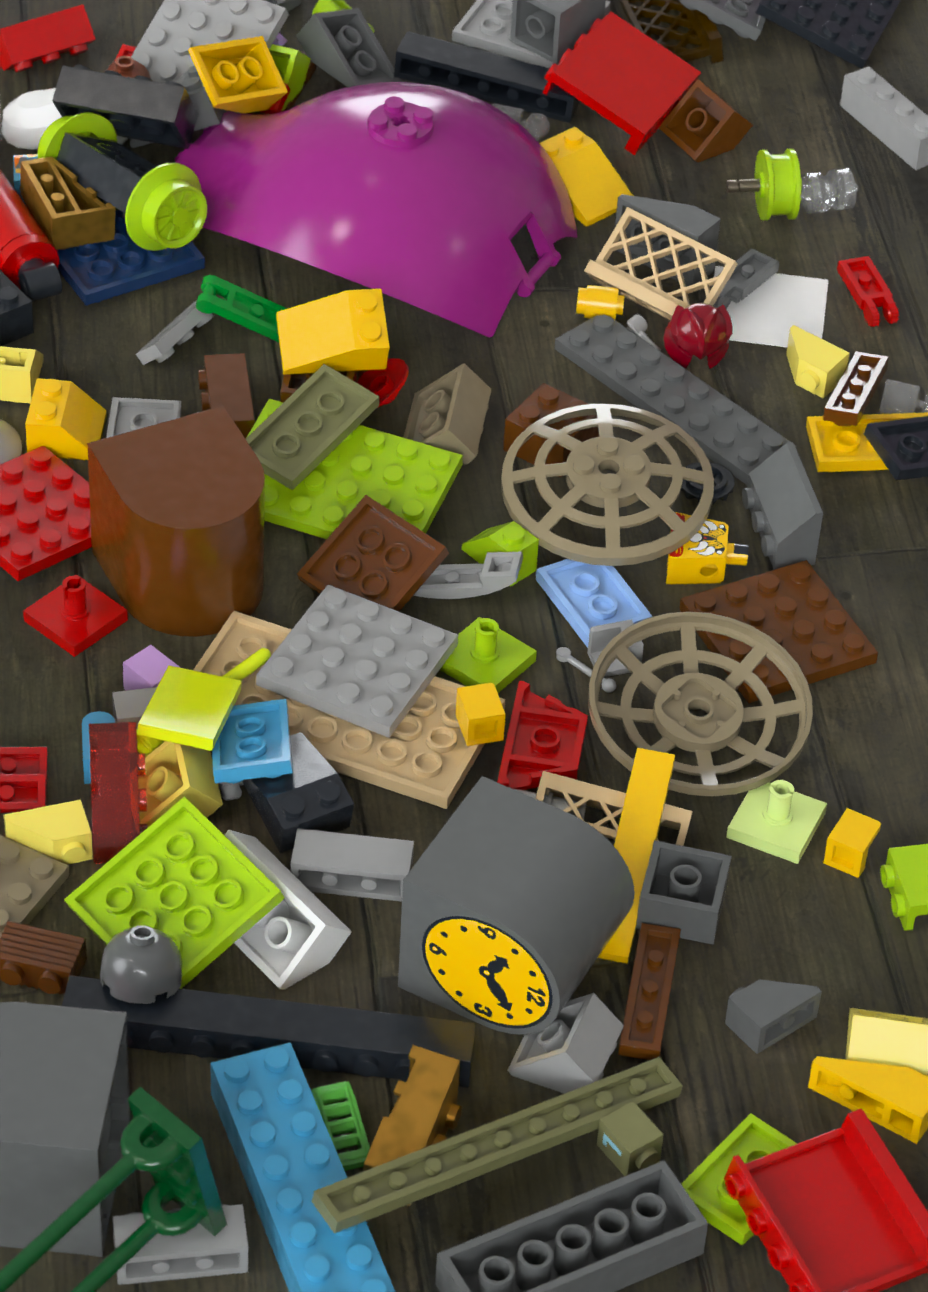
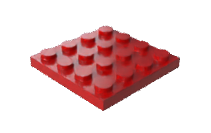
M45 446L0 464V567L17 581H20L92 547L88 481Z

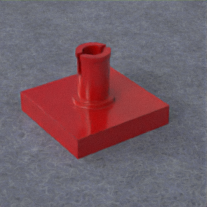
M78 575L66 577L62 585L24 609L23 616L27 624L75 657L128 621V610L85 581V579Z

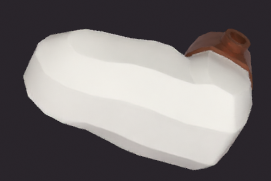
M129 56L116 58L107 68V70L118 72L124 77L135 78V76H144L151 79L146 67ZM56 88L24 93L6 106L3 110L2 134L8 143L18 148L38 149L40 139L45 130L55 120L61 118L60 113L52 102ZM117 136L118 143L121 145L128 139Z

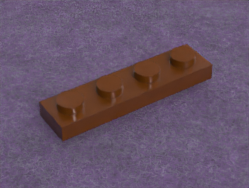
M856 351L824 407L823 420L833 422L842 427L857 426L888 369L889 357Z
M641 923L618 1055L646 1060L660 1057L681 929Z

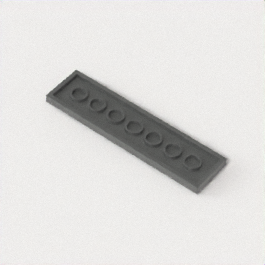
M596 315L555 339L556 351L637 408L660 415L681 427L693 437L703 449L706 457L727 468L734 477L746 485L749 473L784 444L791 443L609 316Z

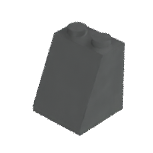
M512 0L510 40L552 63L559 64L568 48L574 50V45L583 33L588 35V31L597 18L602 20L605 17L606 0Z

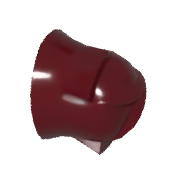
M695 303L685 308L677 305L663 337L666 351L673 361L685 369L690 363L692 355L697 356L700 360L707 356L708 366L710 369L722 360L728 350L729 338L733 334L731 317L724 305L718 308L706 303Z

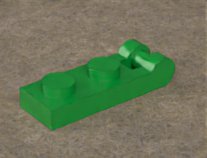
M207 275L203 278L201 284L203 293L198 295L196 308L200 312L206 314L215 313L279 342L276 312L288 308L217 276Z

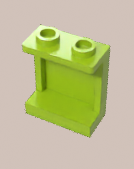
M928 844L889 848L886 865L881 866L880 874L883 887L890 890L893 915L900 918L904 931L913 930L914 921L917 916L928 915Z

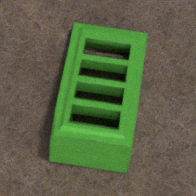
M345 1081L313 1088L311 1090L336 1152L338 1149L357 1145L358 1147L357 1150L338 1154L344 1171L364 1167L370 1146L350 1082ZM344 1116L347 1117V1118H344V1119H340V1120H335V1121L328 1122V1120H330V1119H335V1118L344 1117ZM347 1132H352V1133H353V1134H348V1135L339 1136V1137H335V1138L332 1137V1136H334V1135L343 1134V1133H347Z

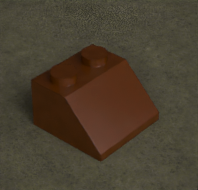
M697 79L659 126V129L695 161L701 162L733 150L753 124L719 94Z

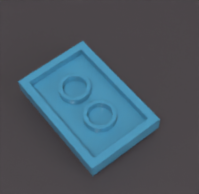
M286 699L235 705L212 750L215 784L223 782L239 783L246 779L260 777L277 778L283 774L292 773L289 713Z

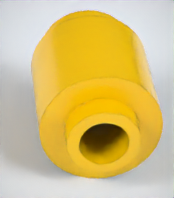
M587 285V288L579 287L576 314H583L584 318L590 319L596 315H606L616 320V314L623 315L625 295H618L619 288L594 285Z

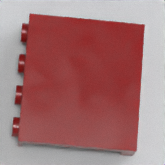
M610 11L602 20L597 18L588 31V35L583 33L574 45V50L570 48L566 50L559 61V65L554 63L544 77L548 82L542 93L547 95L557 85L631 135L624 149L635 156L697 81L701 72Z
M862 1108L848 1113L842 1126L838 1129L744 1164L739 1155L733 1156L724 1177L727 1192L732 1199L738 1201L746 1215L750 1230L761 1239L767 1249L771 1265L775 1270L781 1272L789 1286L790 1292H880L928 1272V1211Z

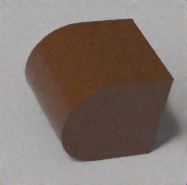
M225 407L212 408L87 443L92 552L128 612L139 622L156 631L188 637L219 633L233 611L250 616L258 607L264 592L265 476L258 457Z

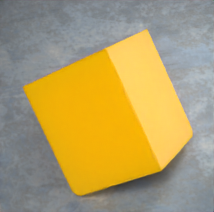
M485 683L457 688L455 713L466 745L472 746L503 741L506 714L495 685L493 683Z
M847 808L828 836L823 863L859 878L865 869L868 848L880 831L881 822Z

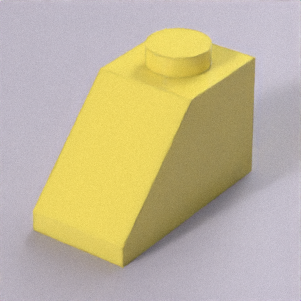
M793 325L789 331L786 355L795 384L824 399L836 388L848 366L850 353Z
M81 799L4 815L6 838L64 864H75L93 859L92 833Z

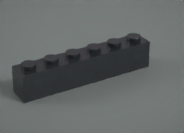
M409 31L406 32L396 51L394 77L426 85L445 87L466 93L477 99L571 123L580 104V100L557 85L547 95L542 93L548 82L544 79L549 70L546 67Z

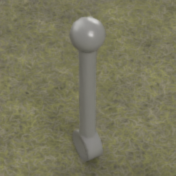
M560 647L557 649L556 659L558 661L569 662L591 677L592 669L571 656L569 648ZM603 677L602 689L607 693L613 692L616 689V682L613 679H605Z

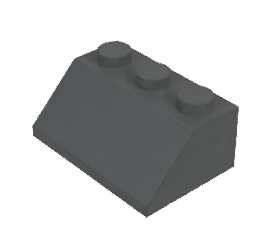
M793 442L786 443L749 473L747 488L742 490L743 505L745 509H750L753 530L755 533L759 532L763 555L769 556L774 570L805 560L811 566L815 565L823 511Z

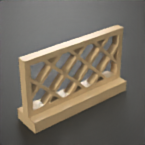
M627 207L596 261L590 259L584 271L594 282L604 287L619 288L618 294L625 295V298L671 320L677 305L683 308L690 305L689 293L705 289L706 299L703 303L713 306L738 263ZM634 219L640 222L643 234L627 239L625 230L631 220ZM663 234L668 236L670 247L654 252L651 238ZM646 241L648 255L632 260L629 246ZM624 248L627 262L615 266L607 263L613 251ZM688 248L694 249L697 261L681 266L677 252ZM672 254L675 268L659 273L656 259ZM716 261L725 265L719 276L711 279L707 278L705 265ZM651 262L654 275L644 279L637 278L634 267ZM699 268L702 282L686 287L683 273ZM629 269L630 274L623 270ZM677 275L681 289L669 293L664 292L661 280ZM655 282V283H656V287H654V286H652V285H650V284ZM682 296V297H683V301L680 300V299H678L677 297Z

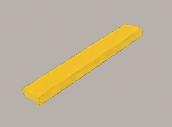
M637 748L614 847L624 859L632 876L634 901L630 912L598 958L628 964L637 926L640 894L654 840H657L675 763V754Z

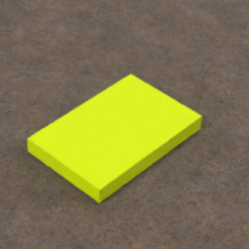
M169 665L138 723L137 734L204 750H213L241 692L242 681Z

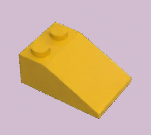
M263 36L195 46L188 49L214 108L243 114L267 110L288 92Z
M570 128L540 142L555 164L566 186L574 217L586 227L616 213L618 197L621 194L633 196L598 144L578 128Z
M382 289L347 290L276 312L283 375L315 373L323 364L337 372L386 369L390 346Z

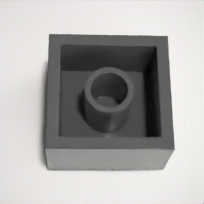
M654 840L640 894L636 929H641V923L681 929L680 938L714 945L727 889L732 856Z

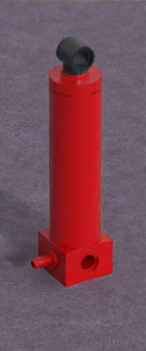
M0 169V270L32 302L61 294L62 281L58 272L60 260L58 252Z

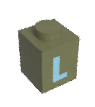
M632 1101L599 1120L597 1146L624 1176H627L660 1161L664 1134L638 1105Z

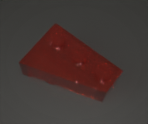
M136 722L89 724L94 864L107 863L148 828V824H140L139 812H147L146 788H138V777H146L145 753L137 754Z

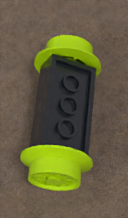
M85 112L74 116L61 117L50 124L43 133L38 145V159L45 157L55 158L77 176V182L85 189L91 187L96 191V198H101L104 204L111 203L116 210H121L130 238L141 248L150 251L179 248L191 242L202 229L207 216V201L201 191L198 177L187 166L180 163L154 165L119 144L112 124L106 118L96 113Z

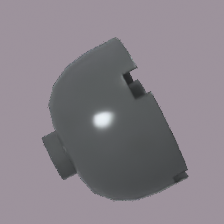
M144 925L128 928L116 934L103 951L100 982L103 987L104 985L110 987V995L116 999L129 1003L148 1004L155 1002L156 995L167 992L168 998L174 995L181 987V953L173 939L158 929Z

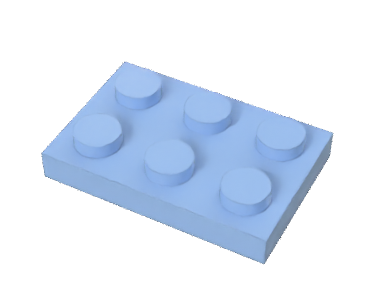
M565 559L536 569V581L587 648L590 628L593 626L631 619L636 624L652 617L614 566L591 565Z

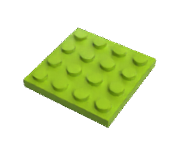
M184 796L64 900L69 908L106 946L116 934L140 925L158 929L170 936L181 953L182 980L180 989H182L283 901L285 897Z

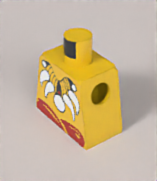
M675 512L684 522L691 517V515ZM706 519L701 529L686 544L668 554L666 584L721 583L724 581L726 564L747 566L749 545L728 543L729 526L725 522Z

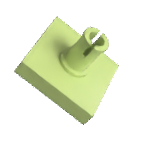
M776 780L772 783L768 782L748 791L728 826L726 838L798 864L826 813L827 803L795 792L793 785L788 781Z

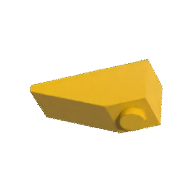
M816 1056L813 1060L808 1088L852 1111L862 1108L869 1120L915 1144L919 1142L928 1129V1075H923L910 1067L819 1056Z

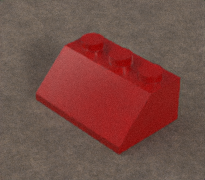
M84 5L1 28L0 67L3 71L14 68L17 73L32 68V63L42 60L43 64H48L61 58L60 54L70 52L71 56L88 51L87 46L96 38Z

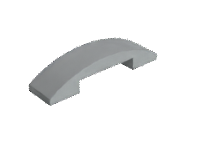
M488 552L484 564L439 565L413 596L435 599H460L477 597L501 590L517 581L523 554L522 552Z

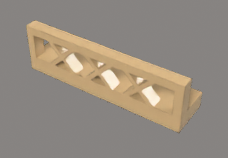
M543 771L535 799L543 802L545 795H549V792H552L553 796L566 799L569 807L563 811L573 812L581 820L583 818L577 810L581 806L587 804V806L601 809L607 817L594 824L586 823L594 827L604 837L616 839L618 824L615 818L622 814L626 793ZM665 804L660 826L679 830L676 845L684 846L693 811ZM610 822L614 829L603 827V825Z

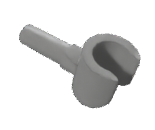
M640 315L631 317L627 321V329L661 351L645 333L648 328L646 320Z

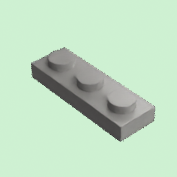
M197 300L194 301L138 351L136 356L143 365L155 359L158 363L164 361L175 352L173 346L176 343L180 345L195 334L192 328L195 326L201 327L211 320L214 315L212 313L200 312L196 308Z

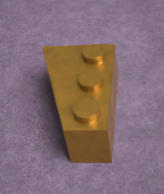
M415 1045L412 1046L408 1056L410 1059L408 1080L406 1083L400 1080L397 1082L394 1095L399 1096L389 1117L383 1116L364 1162L363 1172L447 1139L445 1135L448 1129L454 1130L462 1112V1106L457 1104L460 1060Z

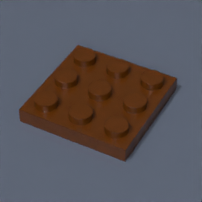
M365 495L300 569L297 576L301 582L319 594L327 585H331L399 612L448 556L449 552L446 546Z

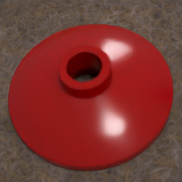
M391 358L387 360L386 369L368 370L358 379L357 383L379 396L378 407L391 403L397 397L398 392L408 378L409 368L402 359Z

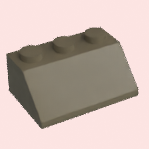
M463 363L414 394L403 438L463 455V464H469L475 459L479 451L478 446L484 430L483 424L486 412L489 408L491 388Z

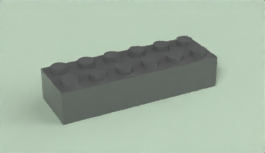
M664 1160L438 1253L435 1285L439 1292H615L704 1254L708 1222Z

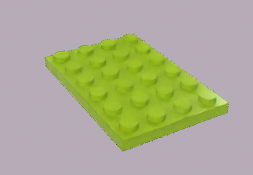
M269 399L248 436L283 402ZM359 425L293 490L264 474V521L327 539L362 498L367 495L419 530L427 533L463 465V455Z

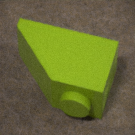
M512 521L486 529L463 543L461 550L480 564H484L488 552H522L523 560L516 582L509 585L511 587L536 571L539 539L518 523Z

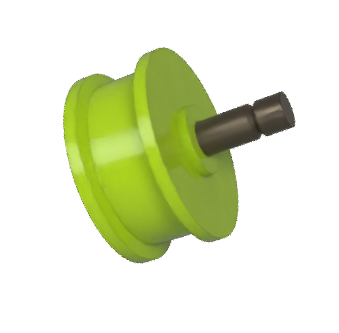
M793 148L786 149L784 154H769L766 149L759 150L755 164V179L726 181L727 193H737L738 191L740 193L755 192L757 211L762 221L769 220L771 215H786L789 220L797 218L800 209L802 181L797 153Z

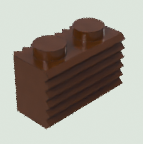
M7 921V925L4 927V932L0 938V980L9 985L20 984L21 986L26 985L29 988L33 986L36 989L40 988L48 994H65L69 976L79 977L87 960L86 938Z

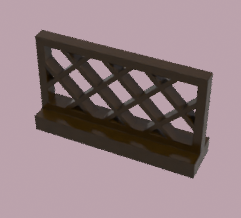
M619 0L632 26L648 37L650 34L661 36L656 42L685 62L707 56L712 64L724 61L722 36L715 23L706 14L697 9L691 10L686 8L680 0ZM637 1L644 2L641 7L629 4ZM652 5L663 7L660 11L649 9ZM671 9L681 11L679 16L668 14ZM642 17L653 19L649 24L640 22ZM661 21L671 24L669 28L660 27L658 25ZM680 26L690 29L687 33L676 31ZM669 39L680 41L677 46L667 43ZM688 43L700 46L694 49L685 48Z

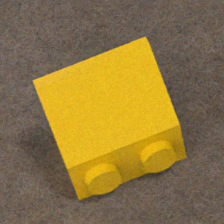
M37 378L25 423L27 453L45 446L58 458L88 460L87 443L102 439L107 410L72 381Z

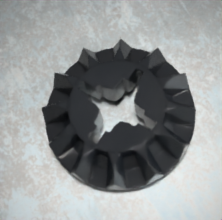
M699 462L686 466V468L702 471ZM709 462L714 477L712 502L714 505L717 499L726 501L728 495L733 493L734 477L727 468L717 463ZM683 479L680 491L685 492L687 499L697 498L698 502H700L703 486L700 483Z

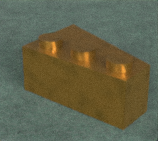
M53 157L21 161L20 194L31 214L56 250L114 240L116 208L111 203H102L96 198V191L91 187L85 189L77 182V176Z

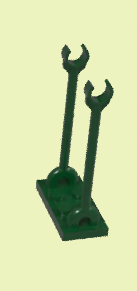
M139 1087L127 1098L134 1119L130 1121L122 1133L120 1146L123 1158L0 1270V1292H5L136 1169L150 1172L155 1183L144 1197L142 1213L145 1222L70 1292H96L157 1234L165 1236L185 1234L200 1223L211 1234L216 1236L227 1225L202 1138L144 1089ZM170 1200H173L182 1208L175 1213L163 1211Z

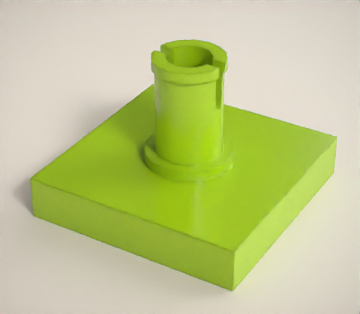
M478 617L458 634V645L440 670L466 686L493 683L497 693H499L536 662L537 651L499 629V625L495 620Z

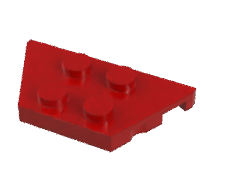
M519 681L497 783L514 790L539 787L543 771L577 780L588 715L575 708L565 706L560 700L551 695L544 699L530 691L529 683Z

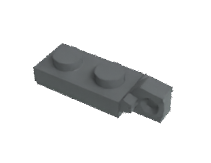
M750 249L736 261L738 265L713 306L718 308L724 305L728 308L731 301L735 303L740 302V300L746 298L777 273L780 262L755 249Z

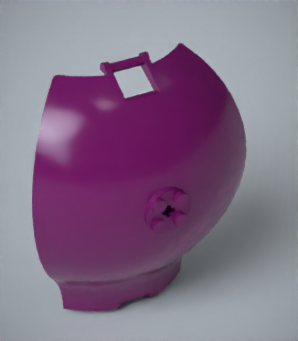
M377 82L329 92L277 114H257L253 112L243 114L227 111L223 113L220 124L204 128V133L193 144L190 143L189 149L185 148L183 152H180L175 157V163L187 166L199 179L201 191L207 201V216L202 228L265 248L370 289H382V293L430 312L486 337L494 335L515 290L518 296L529 297L535 289L534 285L550 266L557 265L561 260V255L555 250L553 243L565 237L577 238L573 208L566 186L555 164L542 145L515 119L496 107L466 93L441 86L410 82ZM525 223L539 257V260L528 273L510 241Z

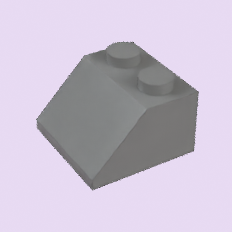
M594 993L567 1001L549 1027L537 1033L524 1035L507 1071L513 1077L561 1093H568L599 1081L603 1077V1070L610 1055L617 1047V1039L624 1025Z

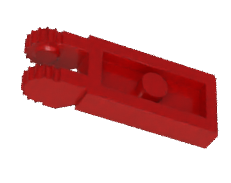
M870 257L838 261L837 272L860 310H863L864 319L869 327L878 326L880 323V315L876 307H882L883 316L887 319L888 323H897L899 311L892 299L893 294Z

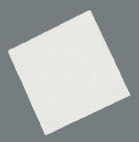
M715 266L714 277L718 276L724 267ZM775 273L746 298L738 303L731 301L728 308H726L733 326V334L729 340L787 347L789 331L793 325L822 339L828 280Z

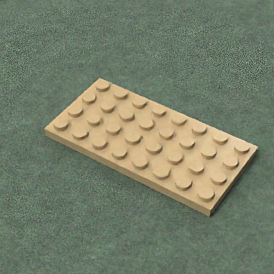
M233 611L193 671L222 677L260 648L269 649L272 656L292 629ZM264 665L242 680L241 692L235 705L286 699L290 736L302 732L337 773L447 809L484 746V744L467 746L456 718L457 688L466 686L436 676L423 691L390 738L257 686L256 674ZM500 698L502 706L505 710V699Z

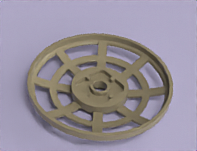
M601 403L562 409L544 416L527 427L515 439L506 454L502 467L501 490L504 504L512 520L538 538L539 545L573 561L591 565L621 566L655 560L672 553L686 544L701 529L708 518L713 502L714 477L711 464L703 449L692 436L675 423L644 409ZM597 415V419L579 421L560 430L548 427V425L564 419ZM611 415L642 420L659 428L651 430L631 421L612 419ZM591 427H598L599 437L584 442L569 435ZM613 427L629 429L643 436L630 442L614 437ZM533 435L547 439L537 453L534 467L513 471V463L517 452ZM674 435L684 443L698 459L702 471L682 467L676 451L665 439ZM556 444L571 451L567 462L545 465L548 454ZM657 444L666 454L670 464L650 462L644 450ZM609 469L615 471L616 474H603L600 471ZM566 475V483L570 491L560 499L550 488L546 477ZM651 475L672 477L670 487L661 499L649 489ZM535 479L540 495L551 507L549 512L539 522L533 519L520 503L514 489V484ZM683 479L703 484L700 502L691 517L685 522L670 508L680 494ZM581 500L589 505L604 508V516L587 514L573 507ZM638 500L643 501L650 507L636 514L619 516V508L631 505ZM563 517L585 526L605 529L606 547L577 543L551 532V530ZM657 517H660L673 530L668 535L649 543L620 547V529L639 526Z
M666 613L647 618L629 626L615 636L600 653L594 664L588 688V708L592 724L604 746L629 771L632 772L635 758L632 759L618 747L607 733L601 716L622 720L629 738L637 748L668 753L673 748L678 747L685 751L695 752L698 766L675 761L673 771L700 776L702 784H692L671 779L668 789L689 795H734L756 789L773 781L789 769L801 754L809 736L813 717L812 696L808 682L799 665L786 649L770 636L749 624L712 613ZM670 631H680L681 650L658 655L644 664L628 649L632 644L650 636ZM695 631H708L726 635L746 643L752 647V650L741 663L718 653L697 650ZM765 657L771 660L787 678L794 691L796 700L774 704L773 698L765 684L753 673ZM616 658L632 673L623 688L620 706L599 702L602 679ZM683 663L684 674L675 676L665 683L653 674L654 671L665 666ZM698 663L714 665L731 672V674L723 681L715 676L699 673ZM745 682L754 691L761 706L743 708L741 698L735 690ZM641 683L656 695L653 709L631 707L633 695ZM702 709L707 715L697 717L692 715L689 710ZM799 713L797 737L788 755L783 758L766 751L774 736L776 718ZM764 720L763 733L756 745L738 736L742 722ZM634 722L654 723L663 738L652 746L648 745L639 734ZM728 746L744 755L730 763L714 766L711 752ZM754 761L773 768L755 778L737 783L718 784L716 775L738 771Z

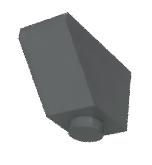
M759 979L746 988H738L731 994L728 999L725 1024L758 1054L817 1018L822 991L817 986Z

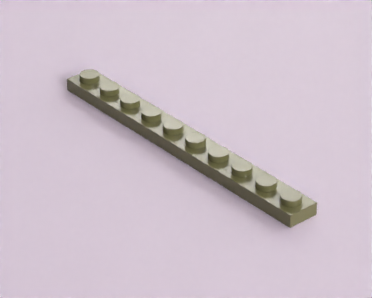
M658 1057L314 1191L311 1202L333 1233H337L599 1129V1120L602 1117L632 1101L644 1111L680 1096L683 1085L661 1058Z

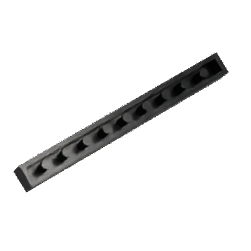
M69 976L62 1003L64 1007L127 1013V1042L129 1048L154 1050L160 1053L188 1054L202 1058L227 1059L291 1042L301 1068L315 1069L322 1072L332 1071L358 1074L364 1077L375 1076L400 1079L407 1082L410 1071V1059L408 1056L412 1046L415 1045L460 1060L458 1086L469 1088L476 1023L180 988L174 995L168 998L167 992L156 995L155 1002L129 1003L110 995V987L107 985L103 987L100 979Z

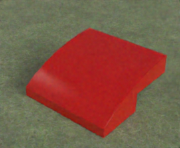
M0 747V813H15L46 806L47 747Z

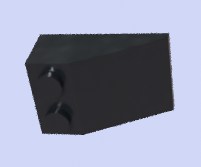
M302 732L290 736L292 773L283 774L277 778L260 777L242 781L280 853L294 848L297 829L335 833L349 828L354 808V802L338 773Z

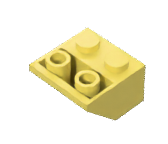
M0 346V401L31 403L36 380L39 378L44 360L42 353L33 349Z

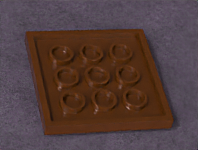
M807 560L680 599L679 609L681 612L712 613L730 617L749 624L767 634L785 648L797 662L808 684L877 662V650ZM696 631L711 652L724 655L739 663L752 650V647L746 643L726 635L708 631ZM767 657L753 671L765 684L771 696L792 690L784 674ZM724 669V671L729 676L731 672ZM745 682L738 687V690L748 703L759 700L754 691Z

